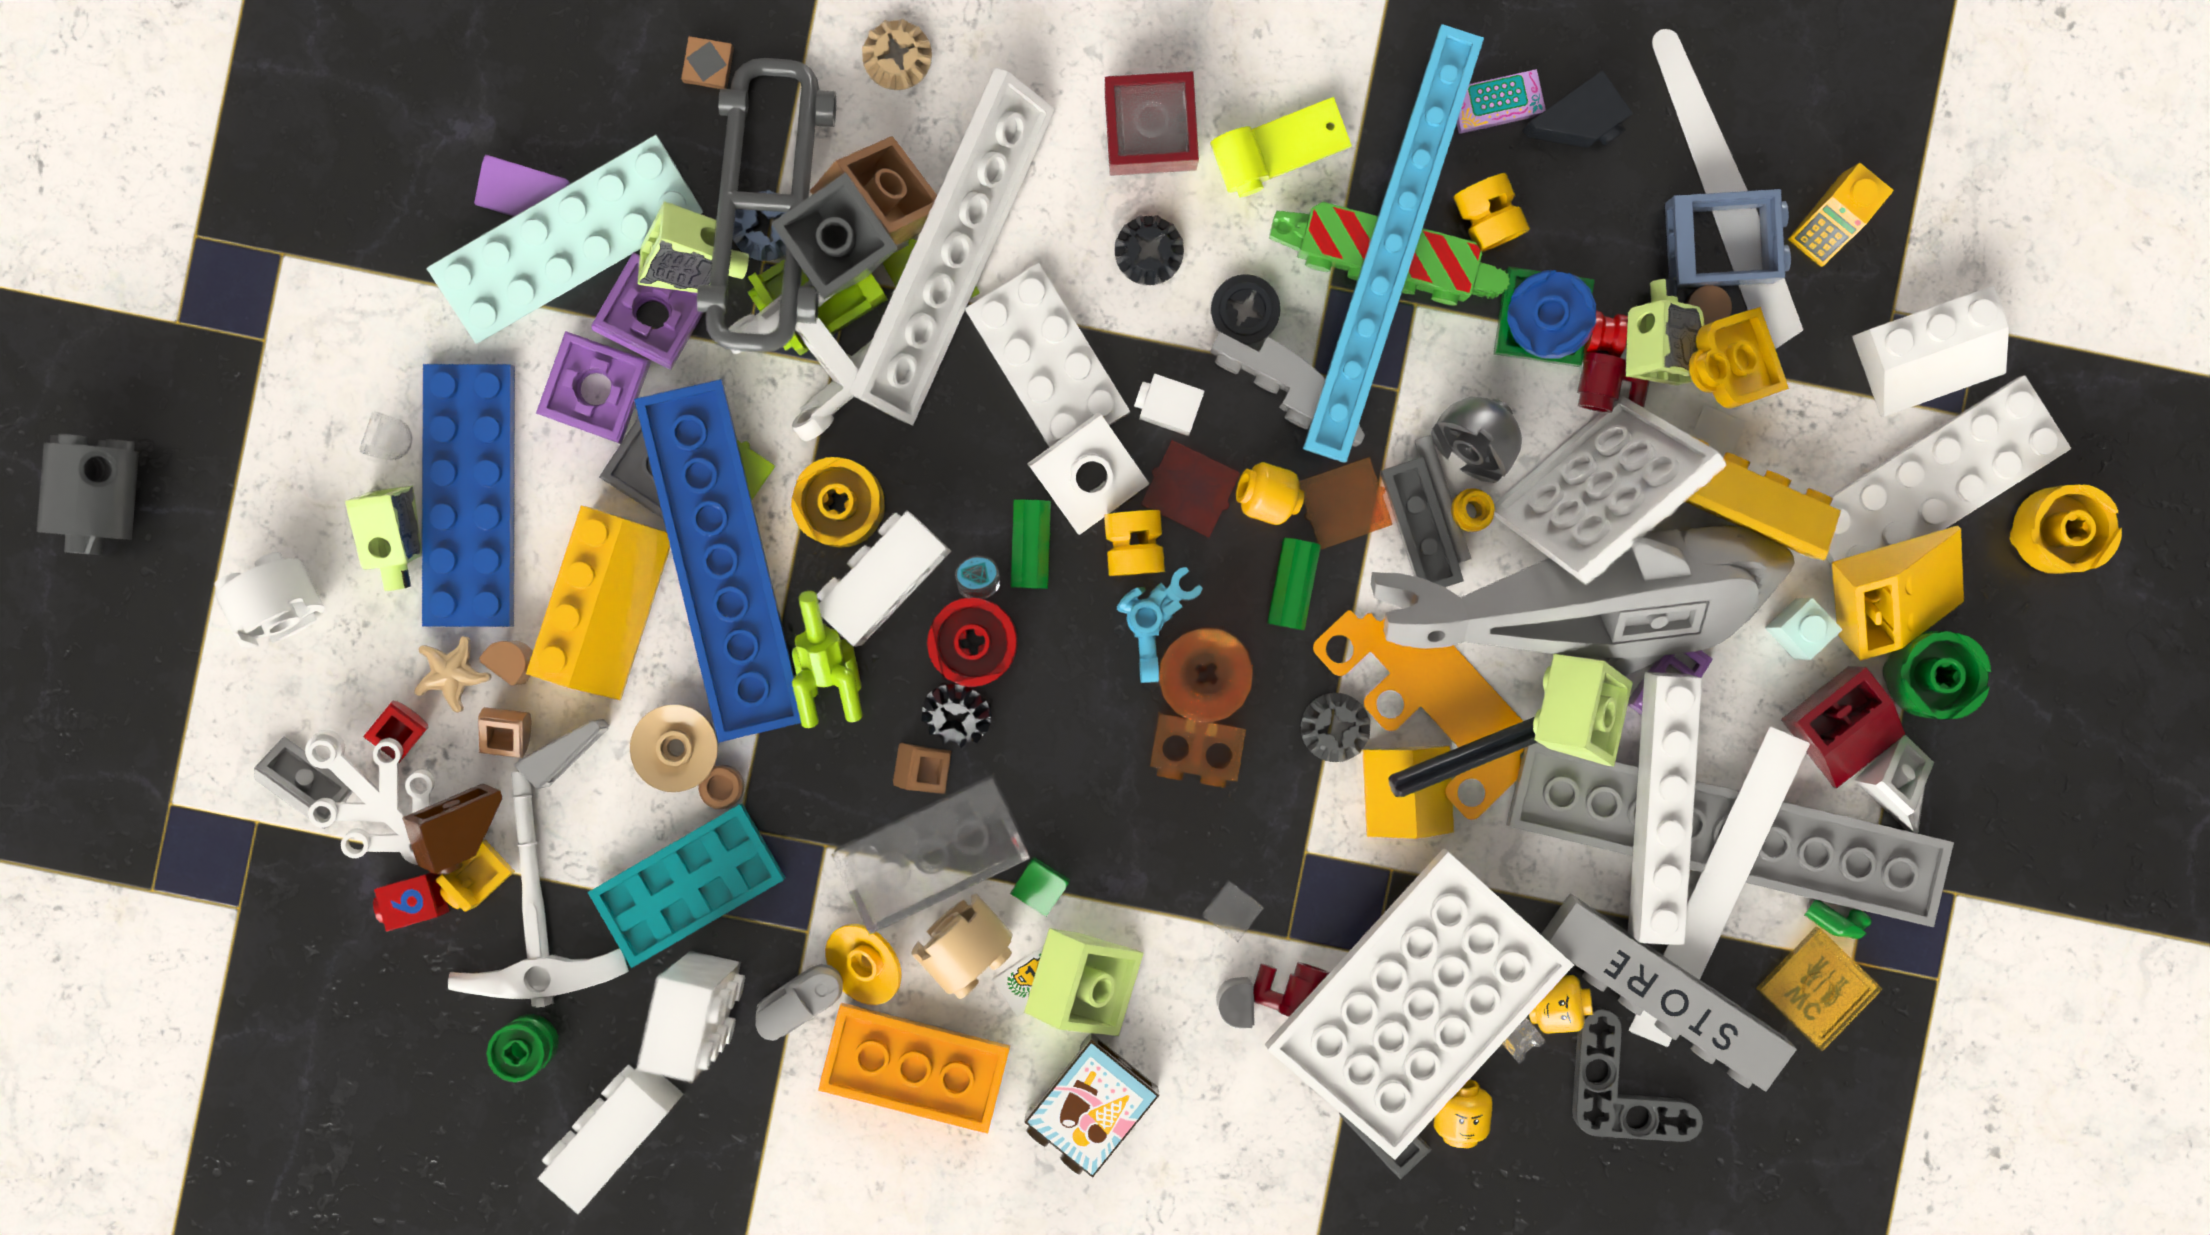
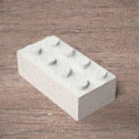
M689 951L657 978L638 1070L693 1081L703 1069L708 1070L711 1060L715 1061L718 1052L722 1053L725 1044H730L736 1019L729 1017L735 1001L739 1002L745 982V975L739 974L741 962Z

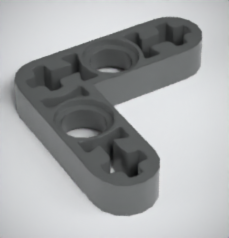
M1600 1006L1593 1007V1015H1586L1583 1028L1577 1031L1572 1106L1573 1119L1585 1133L1599 1137L1685 1142L1696 1138L1702 1129V1115L1687 1100L1618 1094L1622 1035L1621 1023L1618 1017L1608 1009ZM1599 1017H1602L1603 1021L1610 1025L1609 1031H1602L1600 1043L1604 1048H1610L1609 1053L1596 1049L1587 1051L1588 1045L1597 1048V1035L1589 1030L1590 1024H1597ZM1596 1059L1604 1060L1608 1065V1074L1605 1079L1595 1083L1589 1081L1585 1073L1587 1065ZM1585 1089L1598 1093L1607 1091L1606 1096L1597 1094V1107L1605 1113L1604 1117L1596 1118L1594 1125H1591V1122L1583 1116L1584 1112L1592 1111L1593 1097L1589 1093L1584 1094ZM1634 1106L1646 1107L1649 1115L1647 1123L1641 1128H1630L1626 1122L1627 1112ZM1661 1107L1660 1113L1665 1117H1678L1680 1110L1683 1109V1112L1691 1118L1690 1123H1683L1681 1130H1678V1127L1672 1122L1659 1121L1657 1108Z

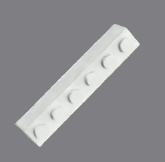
M1645 672L1628 922V933L1639 943L1685 945L1702 678L1690 674Z

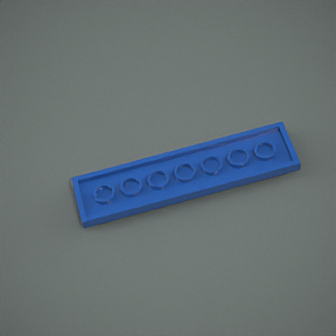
M715 380L634 399L718 743L801 723L792 686V680L795 676L723 380Z

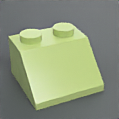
M1554 654L1552 664L1547 667L1543 677L1545 695L1542 708L1536 712L1534 717L1533 729L1536 734L1534 740L1551 750L1614 767L1633 682L1605 661Z
M1049 928L1024 1013L1059 1030L1119 1036L1144 953L1085 934Z

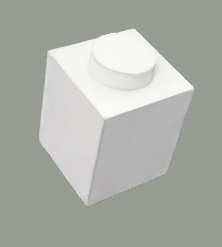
M1154 374L1151 384L1142 382L1134 406L1142 409L1140 420L1189 436L1204 390Z

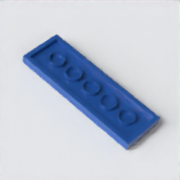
M423 364L422 627H514L515 366L511 364Z

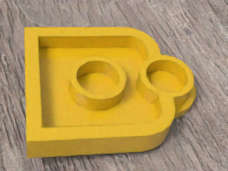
M1761 306L1716 320L1702 326L1698 330L1696 336L1697 351L1690 357L1689 373L1694 384L1703 392H1712L1715 399L1723 407L1735 408L1789 389Z

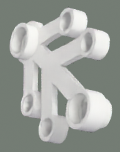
M323 730L316 733L307 742L305 747L308 761L315 767L329 768L364 803L335 802L330 798H320L309 809L308 816L310 821L318 827H327L334 821L385 822L397 834H368L363 829H352L341 841L343 853L351 858H359L366 852H400L405 860L418 865L402 817L406 815L398 808V761L403 755L401 744L395 739L386 738L381 740L374 748L373 759L379 765L378 789L344 756L345 742L338 733L331 730ZM316 746H327L331 752L330 757H319L316 753ZM389 746L393 748L396 754L395 758L392 760L383 758L380 752L381 747ZM424 769L412 772L405 782L407 793L413 797L412 813L430 806V793L435 786V779L429 771ZM416 777L425 779L428 788L423 791L417 790L413 786V779ZM317 807H327L331 811V817L329 819L319 817L316 811ZM349 838H360L363 841L364 847L359 850L352 848L349 845Z

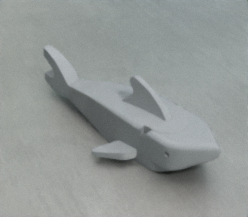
M1740 526L1691 528L1686 531L1668 529L1647 532L1643 537L1634 540L1630 548L1614 560L1602 574L1596 576L1587 584H1584L1549 558L1463 597H1459L1436 583L1401 573L1372 572L1370 585L1374 598L1402 608L1385 613L1383 630L1386 641L1422 649L1449 647L1468 642L1567 656L1611 658L1608 664L1626 676L1657 662L1664 655L1708 649L1731 637L1744 623L1754 616L1791 572L1795 562L1792 552L1787 547L1754 530Z

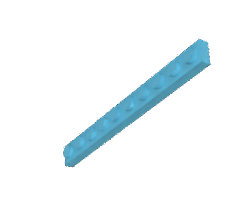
M1443 24L1439 28L1303 446L1304 450L1340 462H1347L1484 40L1483 37Z

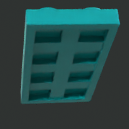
M741 803L590 890L588 894L630 967L633 968L780 883L786 877L745 806Z

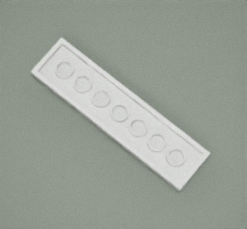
M994 68L849 391V394L912 426L1055 110L1054 107L1008 71Z

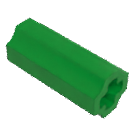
M1014 500L1011 588L1048 589L1051 501Z
M1283 538L1267 624L1305 630L1321 544Z

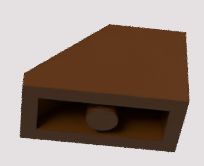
M482 783L402 817L418 866L434 874H448L460 869L463 861L476 856L503 799L501 791Z

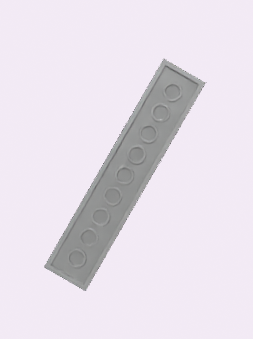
M1539 743L1524 748L1506 825L1633 856L1638 767L1615 762L1614 767L1551 750ZM1695 781L1690 870L1703 872L1740 791ZM1783 802L1745 883L1934 927L1954 842Z

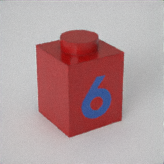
M429 872L374 889L376 895L373 899L374 913L380 923H384L386 932L433 919L450 912L447 902L440 894L442 887L436 882V879L439 877L438 874Z

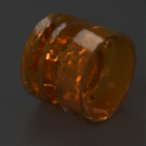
M1202 627L1186 632L1168 647L1160 663L1159 683L1164 699L1176 713L1191 721L1212 723L1228 718L1243 705L1251 690L1253 666L1248 650L1237 637L1222 629ZM1211 662L1217 666L1214 674L1219 680L1216 683L1210 680L1204 684L1200 683L1197 680L1200 675L1199 670L1196 669L1197 665L1200 663L1203 666H1207Z

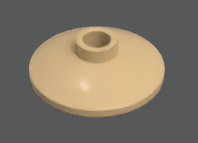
M684 705L658 707L647 713L638 722L631 736L630 757L634 769L643 781L661 791L682 792L698 786L710 775L717 761L718 740L715 730L704 715L691 707ZM674 739H678L684 744V752L680 756H676L670 751V743Z

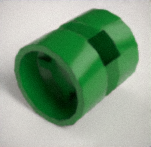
M535 1014L521 1015L492 1036L486 1052L488 1064L494 1074L503 1080L511 1082L526 1081L548 1065L556 1055L559 1044L557 1031L552 1023L543 1016Z

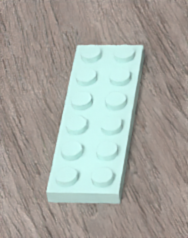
M655 134L436 261L426 269L474 342L478 344L626 258L633 252L638 251L663 202L677 205L698 214L703 213V210L661 140Z

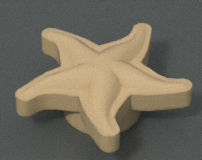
M463 636L460 638L458 647L449 654L427 645L419 647V653L426 656L429 661L431 672L420 681L414 693L421 696L428 690H442L452 710L458 713L464 710L461 702L464 688L491 680L492 676L488 672L479 673L471 667L469 663L471 640L469 637Z

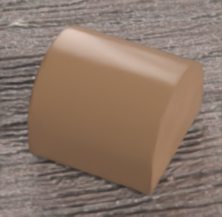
M499 641L488 646L479 657V660H481L480 663L511 686L522 685L531 677L526 672L533 651L529 646L519 641Z
M484 707L478 716L479 753L523 758L531 736L530 713Z

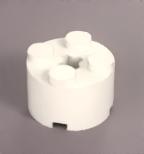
M280 552L266 554L255 561L256 567L242 574L231 573L223 576L214 584L218 591L216 598L238 644L244 648L259 647L256 639L266 636L270 637L272 643L290 637L317 620L314 614L315 611L323 613L325 610L302 561L296 558L283 559Z

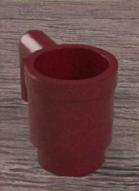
M1584 353L1583 367L1577 393L1580 394L1578 406L1592 411L1612 413L1615 401L1619 400L1622 381L1624 380L1631 382L1628 399L1644 408L1650 381L1627 377L1626 360L1623 358L1601 353Z
M1297 962L1294 974L1290 973L1285 992L1282 994L1271 990L1277 968L1261 963L1253 986L1254 1002L1290 1017L1330 972L1309 964Z

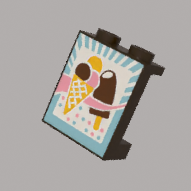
M1090 1033L1080 1045V1051L1034 1108L1030 1107L1025 1113L1024 1123L1029 1126L1026 1131L1040 1145L1046 1147L1050 1143L1062 1153L1061 1161L1073 1172L1080 1175L1085 1171L1093 1178L1160 1096L1159 1089L1156 1084L1093 1033Z

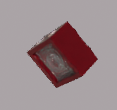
M1193 71L1106 76L1104 93L1110 176L1196 171L1199 162Z

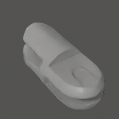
M819 964L810 967L763 998L756 1009V1028L759 1035L767 1040H777L832 1006L840 998L843 990V980L840 973L832 966Z

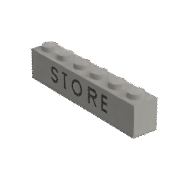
M1571 893L1541 934L1569 961L1585 971L1582 977L1588 983L1603 992L1608 986L1621 995L1618 1001L1638 1016L1643 1011L1647 1012L1657 1019L1654 1025L1674 1040H1677L1680 1035L1693 1043L1690 1049L1710 1064H1713L1716 1059L1729 1067L1727 1074L1748 1089L1752 1084H1755L1766 1092L1797 1050L1787 1037L1685 971L1646 943H1639L1628 931Z

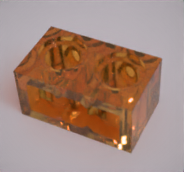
M1158 713L1149 765L1150 767L1158 768L1157 776L1183 780L1184 773L1201 775L1200 783L1226 787L1227 780L1236 782L1238 780L1246 729ZM1173 735H1179L1187 742V751L1179 759H1169L1163 754L1162 747L1164 741ZM1214 743H1224L1230 750L1228 762L1220 767L1211 766L1206 760L1207 749Z

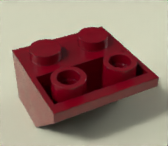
M1848 666L1781 719L1794 737L1810 743L1806 753L1834 788L1841 786L1905 735L1893 700L1867 667Z

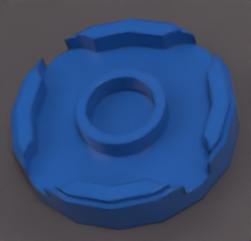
M1544 270L1529 276L1515 289L1509 304L1507 322L1514 340L1527 353L1540 358L1559 359L1575 353L1589 340L1596 326L1597 307L1590 288L1578 276L1570 273L1556 272V270Z

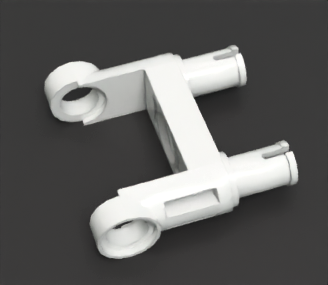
M810 280L803 285L807 287H814ZM819 294V307L832 296L823 300ZM781 295L758 314H750L741 318L728 330L738 333L755 334L773 332L779 324ZM817 318V323L797 322L795 332L833 380L800 407L802 412L792 423V428L803 441L812 440L823 433L833 422V414L854 397L849 394V391L872 340L869 341L854 355L850 356L844 352L819 318ZM731 350L734 354H738V353L743 352V351Z

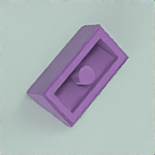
M485 155L481 165L474 203L477 206L514 217L568 186L570 182L555 175Z

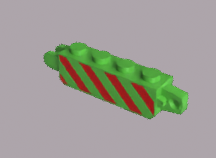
M1321 202L1314 206L1309 214L1276 211L1270 228L1269 239L1298 251L1297 258L1306 260L1305 266L1323 272H1330L1331 267L1348 271V278L1357 281L1378 216L1326 202ZM1422 228L1402 293L1415 294L1417 289L1432 293L1431 299L1446 305H1457L1458 301L1464 302L1471 294L1479 297L1486 296L1487 299L1489 297L1492 299L1498 297L1499 294L1508 289L1507 286L1510 285V278H1508L1509 274L1505 273L1506 270L1496 269V266L1480 262L1482 252L1476 242Z

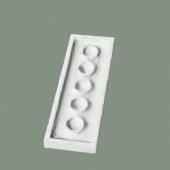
M2024 375L2014 379L1831 495L1830 497L1833 500L1830 506L1841 510L1829 552L1826 556L1830 564L1832 565L1833 561L1944 530L2071 449L2070 445L2027 377Z

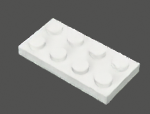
M1039 263L965 308L969 318L1049 447L1098 412L1109 426L1130 413L1126 403Z

